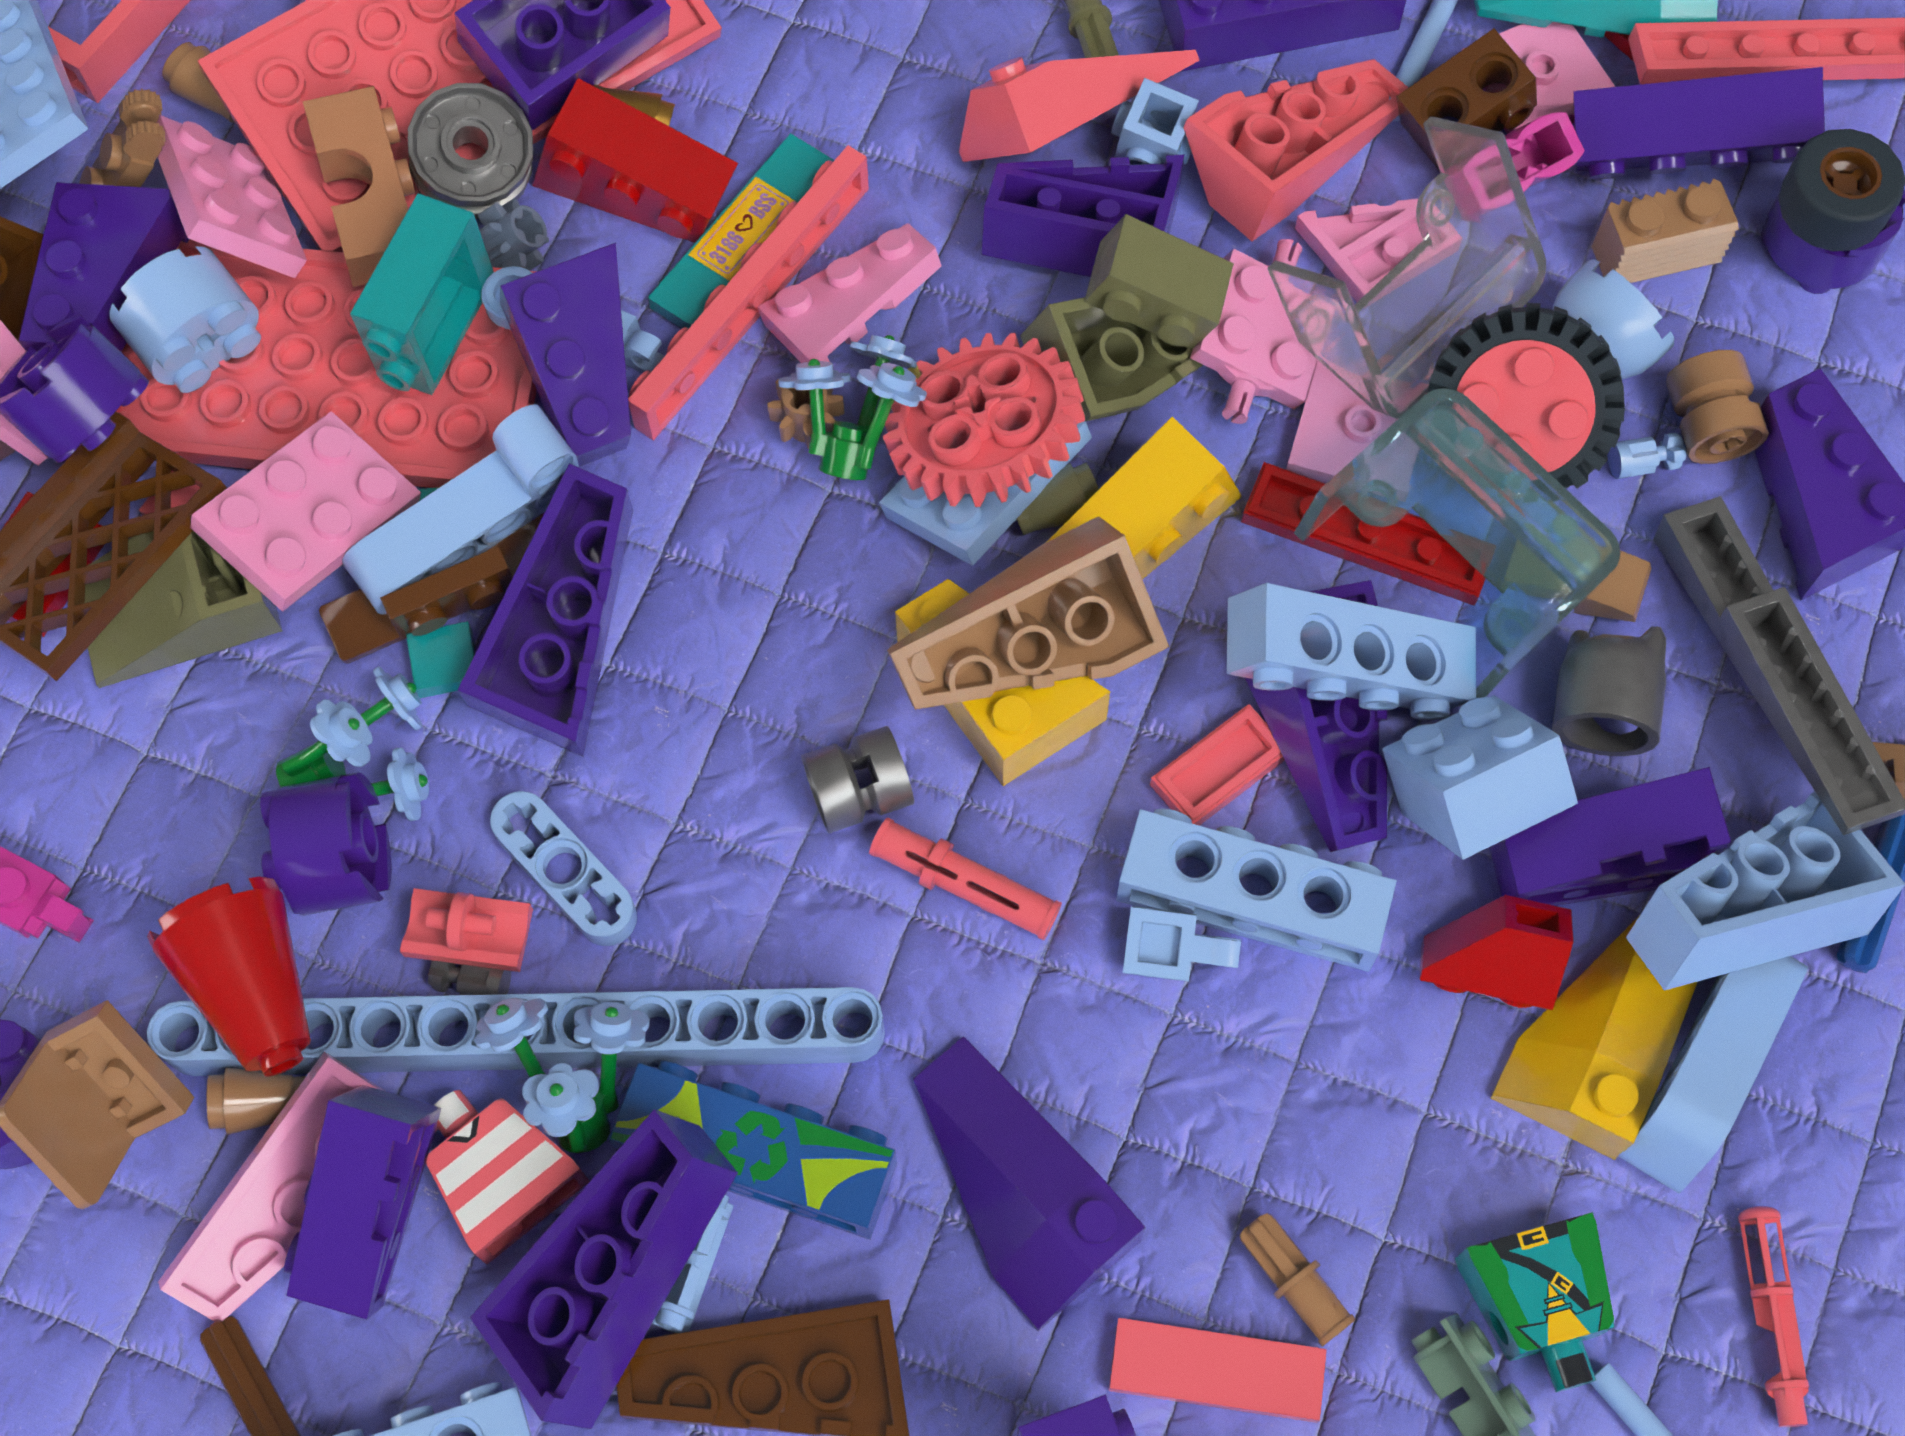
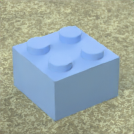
M1495 695L1468 701L1461 706L1459 712L1437 723L1414 727L1408 730L1401 740L1382 748L1402 815L1462 860L1578 804L1560 735Z

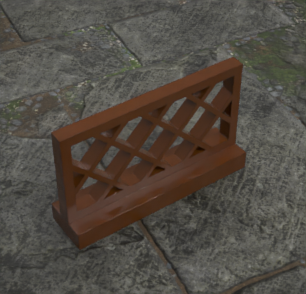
M116 411L110 417L116 426L109 437L91 451L80 445L0 531V644L56 682L193 531L190 528L192 514L227 489L219 478L144 435L128 418ZM156 461V477L136 482L150 465ZM192 485L201 487L186 504L170 508L171 491ZM155 496L154 513L129 519L130 502ZM114 506L113 523L93 529ZM154 531V540L144 551L128 555L129 537ZM112 542L111 560L86 566L87 548ZM70 554V571L49 576ZM111 578L110 588L100 599L85 603L86 584ZM69 589L68 608L43 614L45 595ZM27 600L26 619L5 624ZM67 626L66 636L48 656L41 653L42 632Z

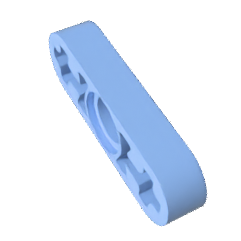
M518 791L501 798L492 810L490 823L492 831L502 848L589 941L601 946H612L626 940L636 926L637 911L629 892L538 796L530 792ZM519 813L524 818L532 816L531 820L537 833L545 841L537 850L533 842L522 831L516 830L511 833L514 829L510 822L513 815ZM571 853L581 859L582 867L579 875L571 882L565 884H557L550 881L546 877V868L549 861L558 854ZM590 887H592L594 894L604 905L610 907L619 902L615 908L619 917L616 923L610 926L606 921L601 920L595 925L592 924L597 917L590 903L582 896ZM576 899L574 904L569 903V901Z

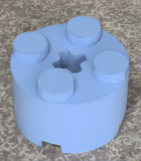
M199 246L195 247L200 255L186 257L180 249L160 255L144 265L121 288L127 299L120 311L117 310L113 303L110 309L112 324L152 376L162 384L176 385L182 393H189L202 387L209 380L211 372L220 367V361L225 360L227 362L230 358H240L249 354L257 347L261 340V335L256 330L259 319L257 307L213 251Z

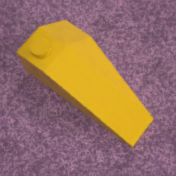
M1639 916L1556 999L1553 1010L1546 1009L1516 1040L1490 1097L1613 1160L1635 1142L1661 1082L1697 982L1663 990L1626 939Z

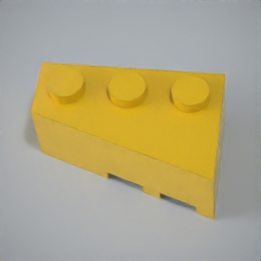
M1172 416L1048 541L1099 516L1125 535L1140 575L1144 579L1238 501L1242 495L1226 468Z

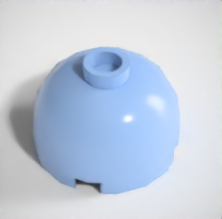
M1595 259L1588 260L1560 289L1552 310L1554 306L1567 310L1569 316L1576 320L1581 317L1591 325V330L1596 335H1602L1609 344L1613 357L1617 359L1622 380L1639 375L1658 362L1674 346V336L1670 331L1661 339L1654 326L1662 319V316L1627 279L1613 269L1605 277H1602L1594 272L1600 262Z

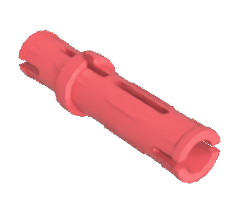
M886 818L882 822L872 841L869 850L870 855L879 857L920 877L919 885L929 890H932L936 885L1045 940L1060 911L1061 902L1053 901L1007 878L1003 874L997 873L952 851L954 844L942 838L936 843L895 823L890 818Z

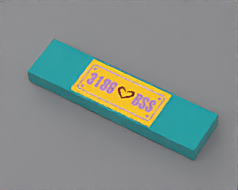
M790 133L649 295L650 309L681 329L684 327L690 328L703 313L705 303L713 290L719 285L726 286L740 270L741 262L747 251L754 244H762L775 230L777 221L785 207L793 201L799 202L812 187L813 179L819 168L826 161L831 160L834 162V159Z

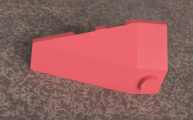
M1375 59L1318 72L1314 81L1290 86L1287 80L1270 83L1267 92L1245 97L1240 90L1222 95L1187 118L1183 127L1209 205L1251 242L1288 217L1399 115L1396 96L1409 87Z

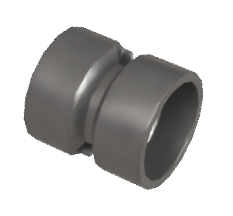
M888 726L853 737L850 749L843 750L837 744H832L801 755L813 797L829 834L863 822L866 810L872 809L879 815H884L914 804V796L908 774L896 741ZM868 768L873 783L860 789L854 770Z

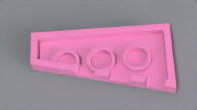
M324 1051L158 1281L160 1290L214 1322L218 1320L223 1321L284 1267L291 1242L301 1229L306 1206L304 1205L305 1192L313 1173L328 1100L362 1085L379 1090L383 1089Z

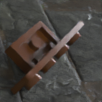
M544 513L486 552L380 597L387 614L381 615L377 613L361 589L322 605L319 613L342 662L349 664L407 638V633H412L414 636L428 634L442 627L447 620L469 610H480L490 607L502 600Z

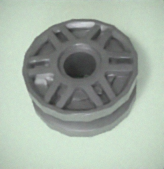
M455 83L434 91L416 108L408 127L409 170L420 194L473 212L475 218L479 219L478 214L497 202L502 206L513 198L518 200L524 194L532 174L533 132L523 110L504 92L481 83ZM475 143L481 146L486 153L481 158L467 160L460 157L455 150L460 145Z

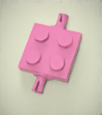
M1281 239L1278 241L1271 266L1265 265L1236 249L1231 250L1223 258L1234 263L1219 325L1193 348L1190 359L1215 370L1232 386L1225 408L1222 411V416L1226 420L1233 416L1232 423H1246L1254 396L1269 397L1295 410L1305 402L1316 363L1319 359L1337 301L1308 287L1294 277L1293 274L1299 255L1302 252V246L1297 242L1292 247L1294 240Z

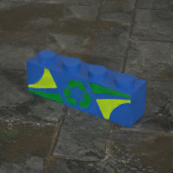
M660 1061L657 1069L638 1063L609 1137V1141L616 1151L654 1109L699 1125L738 1172L728 1189L729 1192L871 1240L897 1166L895 1149L886 1147L887 1137L857 1125H850L847 1133L822 1125L824 1117L821 1114L800 1105L788 1103L784 1111H780L759 1104L761 1096L758 1093L738 1084L723 1082L721 1089L718 1090L697 1083V1073L672 1062Z

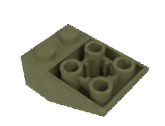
M154 531L128 539V555L144 551L154 540ZM192 531L87 648L96 685L102 688L279 633L283 630L276 605L196 532ZM112 550L89 565L111 560ZM111 578L86 584L85 603L100 599L110 588Z

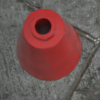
M259 876L249 878L253 887L252 890L233 894L229 883H225L188 898L158 919L163 931L160 935L149 931L147 938L155 955L246 1071L262 1070L265 1077H271L286 1072L298 1065L303 1060L301 1051L310 1044L311 1038L284 896L274 879Z

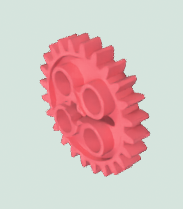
M986 333L979 347L973 348L965 337L960 341L959 352L953 355L943 347L938 348L937 353L940 361L935 365L919 360L916 364L921 376L918 379L916 378L915 381L917 383L916 386L926 391L927 396L925 400L920 401L916 407L905 406L894 401L891 408L893 413L889 414L885 423L888 433L883 435V440L899 476L905 475L911 490H916L923 486L927 499L933 501L945 491L949 504L953 507L961 501L965 494H971L975 507H981L986 493L994 491L1001 503L1006 502L1008 487L1016 484L1022 491L1028 493L1031 491L1028 477L1034 473L1047 479L1053 476L1048 463L1050 459L1056 461L1069 460L1070 457L1065 443L1079 442L1081 439L1077 424L1085 421V414L1081 405L1084 399L1078 380L1074 378L1069 361L1060 362L1056 348L1052 347L1042 352L1037 338H1032L1020 348L1016 333H1010L1002 345H995L992 334Z

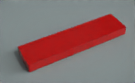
M1266 462L1262 465L1241 523L1475 606L1498 546V544Z

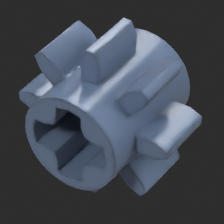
M513 198L502 206L496 202L478 214L481 223L484 225L479 230L492 267L505 268L516 266L531 270L544 261L542 254L537 249L548 243L549 238L547 237V229L542 217L534 209L525 205L520 206L518 200Z

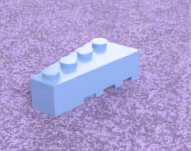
M1814 791L1803 804L1796 808L1791 805L1776 814L1767 826L1755 833L1750 830L1736 838L1731 847L1721 854L1716 855L1712 853L1661 884L1631 928L1626 939L1665 991L1868 935L1903 889L1905 883L1861 830L1846 835L1842 834Z

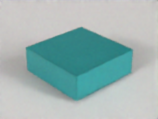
M469 622L442 626L433 632L420 636L407 633L413 682L417 687L416 693L419 698L458 691L476 653L473 632Z

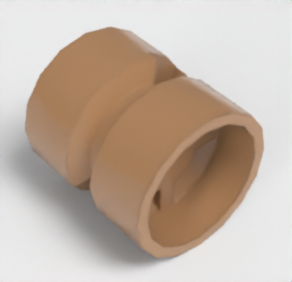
M1715 350L1702 353L1683 361L1667 374L1665 382L1674 411L1678 416L1683 417L1679 428L1688 457L1692 462L1715 464L1729 461L1748 454L1767 440L1769 432L1760 404L1751 402L1748 399L1752 395L1754 385L1745 357L1741 352L1735 350Z

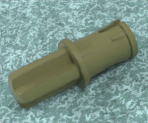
M1064 0L1070 15L1067 24L1069 32L1074 38L1079 39L1085 58L1118 56L1119 54L1109 28L1112 23L1110 9L1103 5L1101 0Z

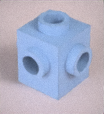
M1144 78L1134 102H1123L1114 121L1111 134L1120 137L1114 158L1129 157L1130 165L1165 164L1166 155L1185 154L1183 163L1187 164L1192 152L1183 127L1186 119L1195 114L1199 100Z

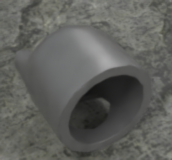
M1651 626L1640 637L1612 634L1590 637L1587 631H1574L1569 639L1566 655L1559 671L1552 724L1553 732L1560 735L1561 742L1583 752L1606 756L1638 755L1653 750L1660 742L1666 690V637L1662 628ZM1593 717L1626 721L1638 727L1634 731L1619 735L1604 731Z

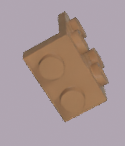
M106 1000L45 1033L0 1101V1127L77 1208L85 1209L99 1201L134 1139L184 1115L191 1105L194 1096L113 1005Z

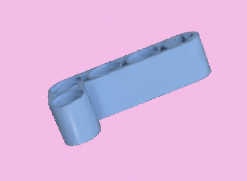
M537 404L522 407L505 418L497 426L492 437L496 451L361 539L346 552L342 559V564L377 613L381 615L387 614L380 597L486 552L546 511L569 463L577 467L579 465L574 452Z
M1789 956L1717 976L1660 1090L1651 1102L1634 1144L1621 1152L1618 1157L1675 1192L1680 1193L1711 1160L1729 1134L1808 970L1807 965Z

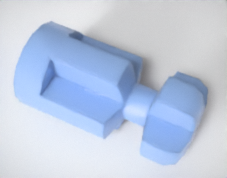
M1676 433L1664 434V439L1660 442V446H1656L1653 437L1619 441L1615 448L1611 447L1607 458L1612 476L1620 479L1655 473L1656 466H1659L1660 461H1663L1664 467L1667 470L1679 469L1683 461L1686 460L1687 454L1682 437Z

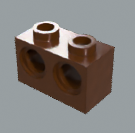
M1493 28L1396 96L1400 123L1441 173L1459 159L1481 149L1485 141L1502 129L1511 130L1516 128L1530 116L1534 107L1537 106L1536 77L1496 29ZM1493 83H1501L1508 86L1503 91L1497 93H1489L1482 90L1487 85ZM1443 117L1459 119L1457 123L1449 127L1434 125L1438 119Z

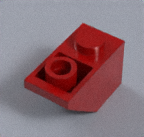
M1504 895L1424 936L1421 946L1420 980L1433 983L1438 988L1452 993L1469 991L1496 997L1504 1003L1518 1008L1535 1006L1553 1010L1574 943L1572 911L1563 907Z

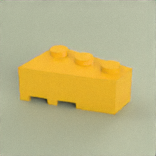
M946 579L896 610L897 642L957 603L969 593L951 580ZM1088 676L1054 681V686L1040 689H1033L1031 686L995 691L991 697L951 703L944 706L1001 785L1005 786L1106 721L1110 691L1096 681L1091 680Z

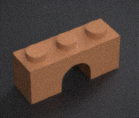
M374 86L302 101L324 182L355 178L370 185L368 191L361 198L353 202L331 206L353 287L367 284L408 211L405 196L415 194L406 158L395 161L390 144L401 142L392 107L380 109Z

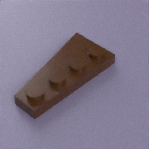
M889 1299L643 1339L617 1383L620 1416L624 1419L813 1436H910Z

